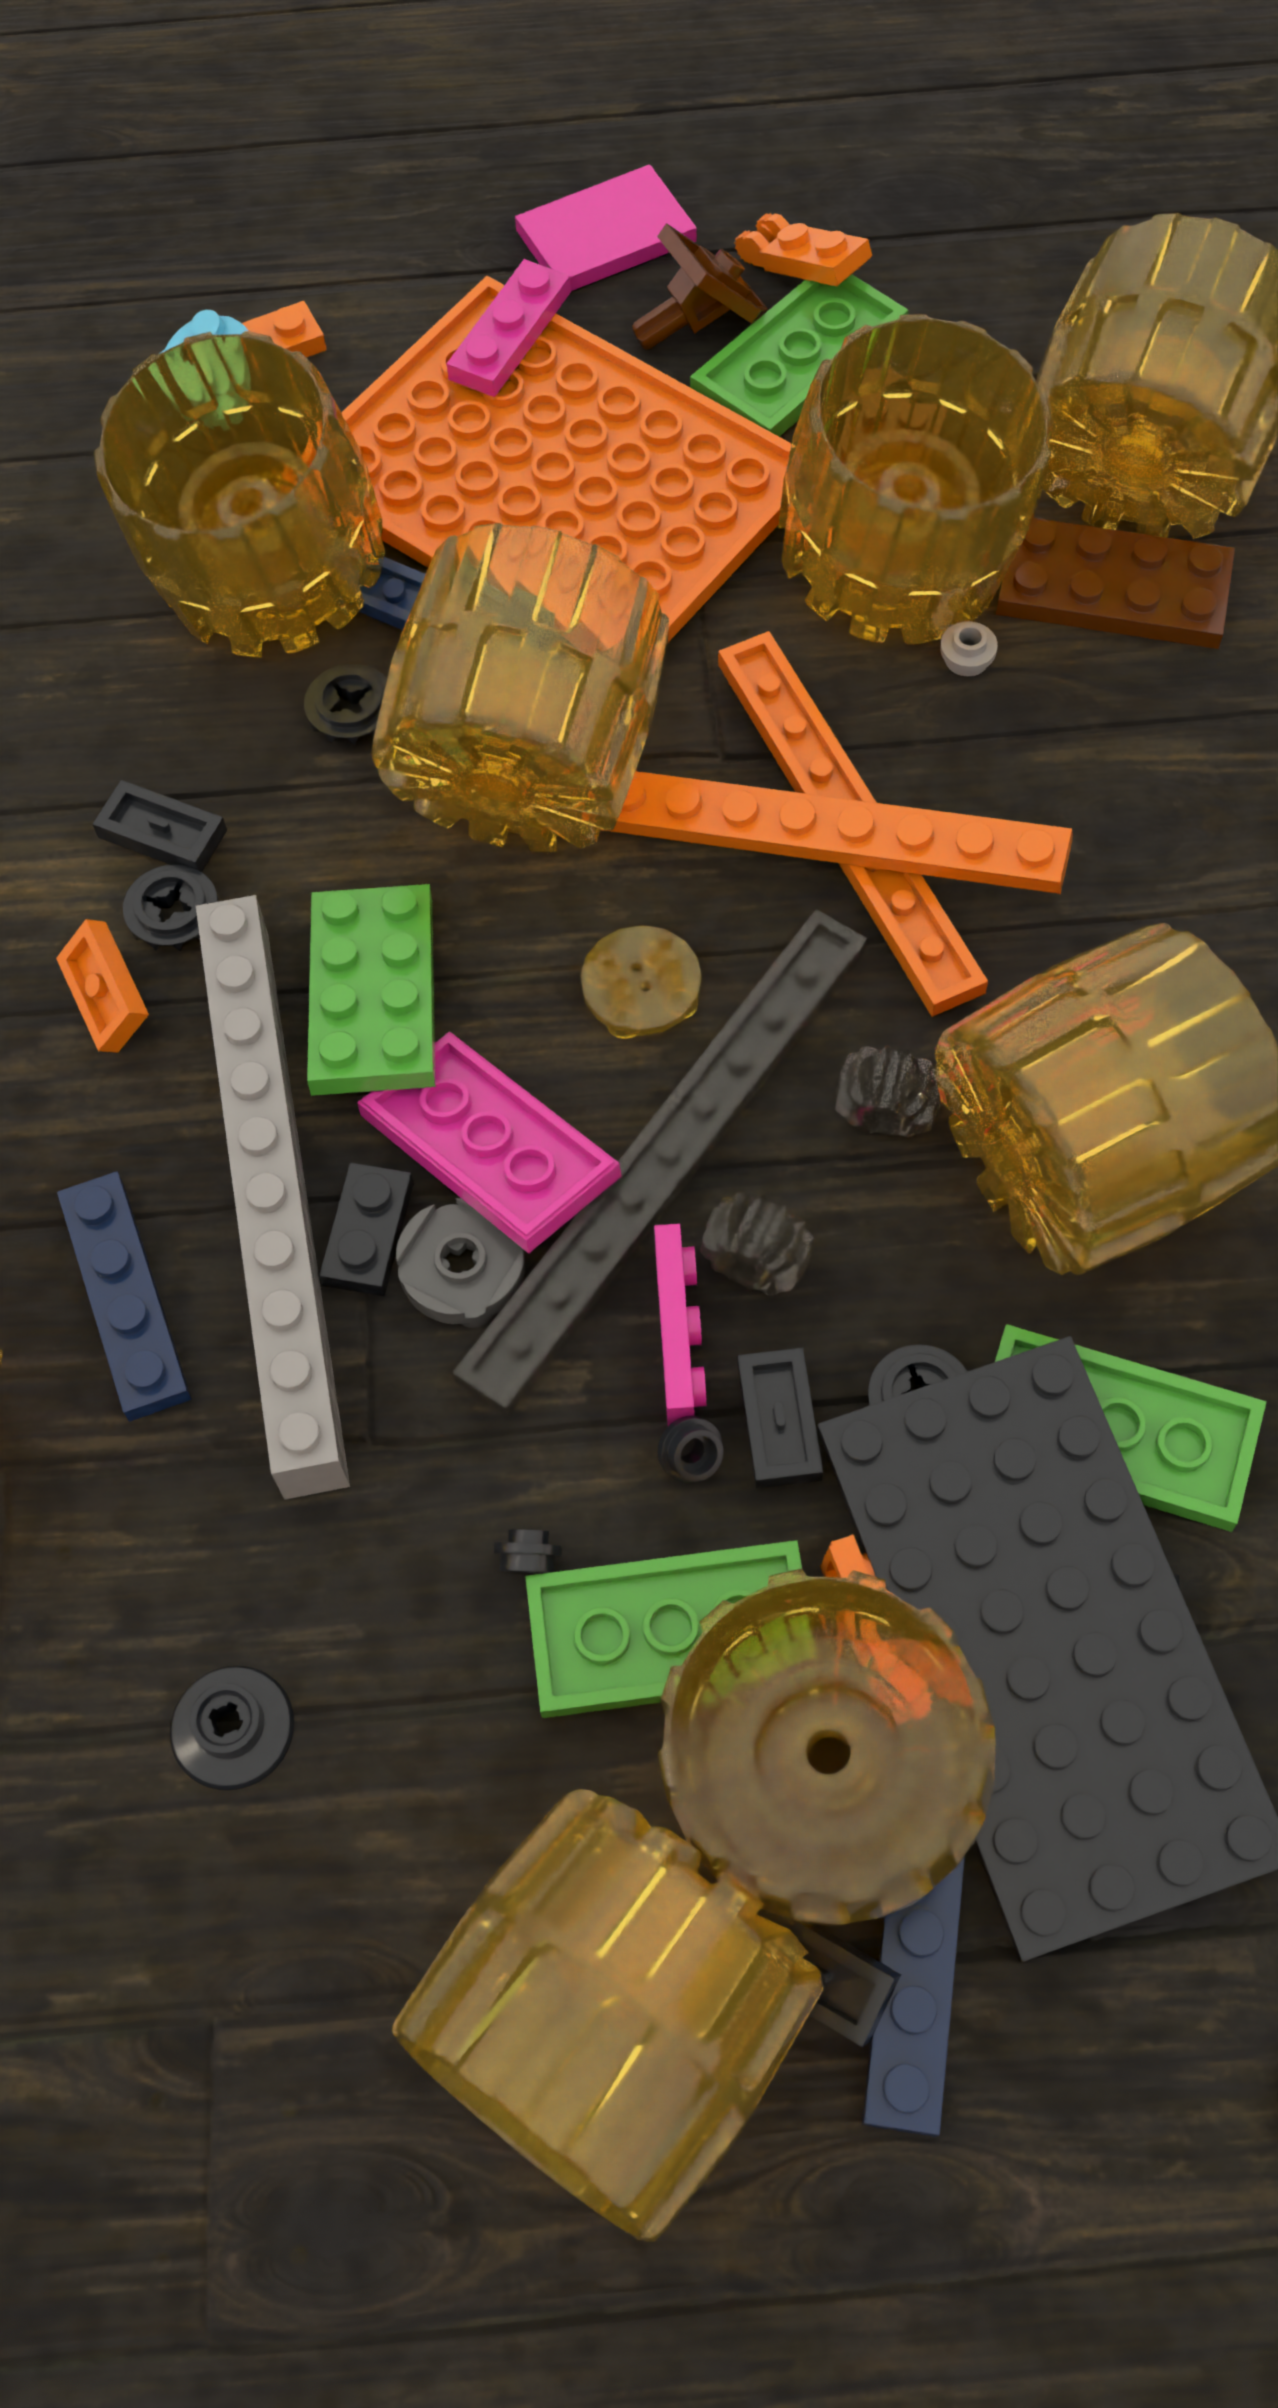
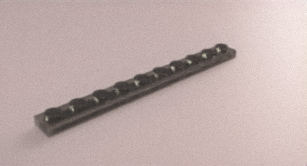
M817 909L813 912L618 1162L620 1163L621 1177L577 1213L453 1371L455 1382L507 1417L510 1415L866 950V937Z

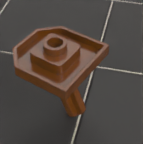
M666 223L657 237L681 268L667 286L671 298L635 321L632 329L640 345L645 350H649L685 325H688L695 334L729 310L734 311L750 323H754L769 309L742 279L741 274L745 268L733 256L723 249H720L714 255Z

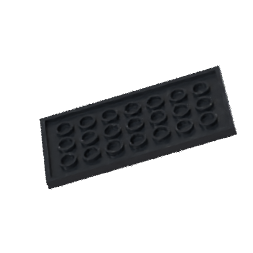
M1071 1336L818 1424V1433L863 1551L867 1554L874 1570L880 1590L879 1593L888 1617L892 1619L895 1626H901L905 1634L901 1644L907 1667L922 1673L927 1682L928 1688L926 1691L931 1694L930 1701L933 1702L930 1706L931 1712L927 1715V1720L1020 1963L1278 1870L1277 1814Z

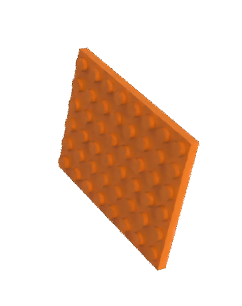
M486 276L283 467L286 482L309 497L328 502L342 510L349 521L460 588L551 625L553 644L627 687L808 494L810 486L824 472V461L558 314L553 316L495 397L449 380L447 362L504 287L502 283Z

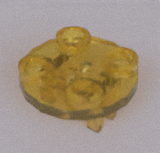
M644 925L618 929L600 939L585 958L581 973V985L585 1003L597 1020L607 1025L609 1032L617 1038L628 1039L636 1035L641 1036L664 1032L692 1016L698 1007L699 992L702 984L698 958L685 940L666 929ZM636 968L641 969L640 972H633L632 970ZM642 988H649L650 990L647 991V992H644V991H642L641 989H642Z

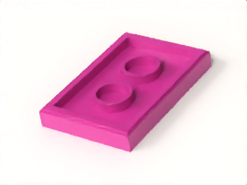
M650 164L515 216L516 231L538 263L569 275L571 291L669 253L657 237L666 223L692 241L697 242L696 226Z

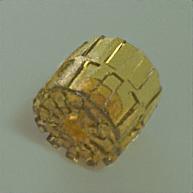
M1181 213L1154 215L1149 221L1131 227L1124 225L1105 239L1097 256L1090 259L1050 337L1025 412L1021 445L1028 467L1034 473H1042L1039 484L1057 504L1063 508H1068L1079 500L1086 503L1081 516L1084 522L1095 527L1117 530L1121 521L1126 520L1137 523V533L1167 538L1169 537L1171 525L1182 524L1192 535V538L1195 539L1215 531L1214 525L1220 511L1236 518L1243 510L1278 437V250L1271 243H1264L1241 230L1239 225L1216 217L1205 219L1182 216Z
M926 314L900 315L898 320L877 326L865 325L845 337L841 349L832 359L822 361L810 385L792 438L783 480L778 528H786L781 561L788 579L803 573L812 586L805 598V602L809 608L826 622L839 610L852 617L849 632L855 637L883 644L890 628L902 629L903 640L906 644H921L942 639L950 623L954 625L959 622H974L988 608L1031 526L1051 460V450L1048 444L1054 426V416L1050 399L1042 394L1032 376L1033 367L1017 350L1008 349L987 335L986 329L963 320L952 322L929 318Z
M244 331L242 334L212 335L211 332L186 337L183 343L158 355H150L132 370L133 375L117 395L109 398L100 417L103 427L100 447L94 451L98 481L138 566L169 607L175 611L189 632L207 645L212 634L215 632L230 639L232 653L235 655L261 658L263 642L280 640L286 653H295L318 644L317 625L327 620L334 628L340 629L348 624L361 610L365 601L359 585L372 587L376 584L382 571L385 549L381 538L382 516L365 459L319 370L301 352H290L275 344L270 336L250 331Z
M494 523L475 526L470 532L460 536L448 537L436 549L391 661L371 751L373 762L379 769V777L383 783L401 801L415 800L414 809L417 813L446 829H449L461 818L468 820V835L477 841L504 847L508 833L520 834L531 852H557V836L564 838L580 849L597 843L601 829L612 831L618 821L649 734L668 643L669 618L666 614L662 613L659 606L660 596L648 580L640 577L620 561L618 556L596 544H589L565 535L562 531L535 525L527 527Z
M1166 923L1148 925L1064 960L1026 980L946 1029L937 1042L935 1048V1059L937 1062L935 1077L942 1104L953 1112L949 1117L950 1130L962 1157H980L986 1167L977 1177V1186L993 1211L1008 1204L1012 1236L1029 1254L1037 1246L1046 1268L1060 1275L1069 1271L1076 1275H1081L1157 1241L1206 1213L1278 1166L1277 1042L1271 1029L1267 1026L1251 999L1250 993L1233 970L1229 969L1209 949L1206 943L1189 931L1180 932L1171 929L1170 925Z
M796 1569L770 1575L768 1586L734 1604L723 1600L699 1622L702 1634L683 1664L670 1668L660 1698L665 1714L663 1748L658 1752L657 1756L667 1801L674 1812L692 1852L717 1880L741 1899L758 1908L796 1922L835 1926L882 1918L912 1906L957 1868L974 1844L981 1830L995 1785V1725L983 1681L975 1677L959 1647L955 1631L933 1608L929 1607L920 1611L889 1592L885 1579L853 1570L847 1578L806 1576L802 1569ZM824 1737L838 1738L850 1749L851 1756L849 1762L838 1773L824 1775L815 1771L809 1764L808 1755L811 1747Z
M581 1789L565 1794L488 1881L397 2016L392 2026V2032L397 2042L403 2046L430 2076L517 2152L585 2205L621 2228L624 2232L638 2240L644 2239L646 2242H654L669 2227L744 2129L822 1994L824 1985L819 1969L802 1958L809 1954V1952L788 1928L757 1915L756 1913L762 1908L764 1903L735 1878L725 1877L719 1882L709 1883L699 1875L701 1851L667 1828L651 1827L638 1810L612 1797L597 1795L593 1791Z

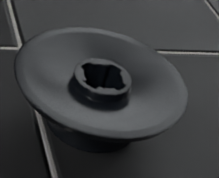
M227 1666L213 1670L192 1683L180 1697L174 1709L170 1725V1742L175 1759L190 1778L203 1786L217 1790H237L252 1786L271 1774L288 1752L294 1732L292 1705L281 1685L274 1678L258 1669L246 1666ZM234 1710L238 1711L240 1721L242 1722L239 1730L225 1733L221 1737L216 1721L219 1717L233 1714Z

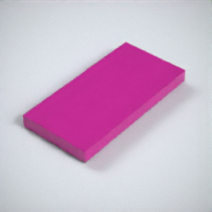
M450 1031L435 1042V1087L371 1091L357 1102L360 1114L365 1120L527 1253L533 1251L621 1177L620 1163Z

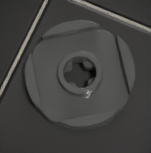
M455 1198L456 1204L444 1205L438 1209L433 1204L422 1209L405 1226L396 1247L398 1277L410 1303L422 1314L442 1323L462 1324L465 1327L475 1328L486 1324L492 1315L502 1311L514 1299L524 1280L525 1253L524 1249L462 1198ZM465 1249L474 1251L472 1260L475 1266L469 1271L463 1270L461 1273L451 1272L450 1263L445 1259L449 1253L460 1256Z

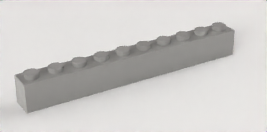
M256 895L196 905L271 1475L284 1500L350 1487L268 932Z

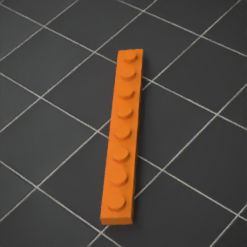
M770 631L718 651V666L795 792L877 803ZM839 863L932 1017L986 994L987 978L922 875Z
M608 768L594 815L598 830L1061 894L1073 841L1072 828Z

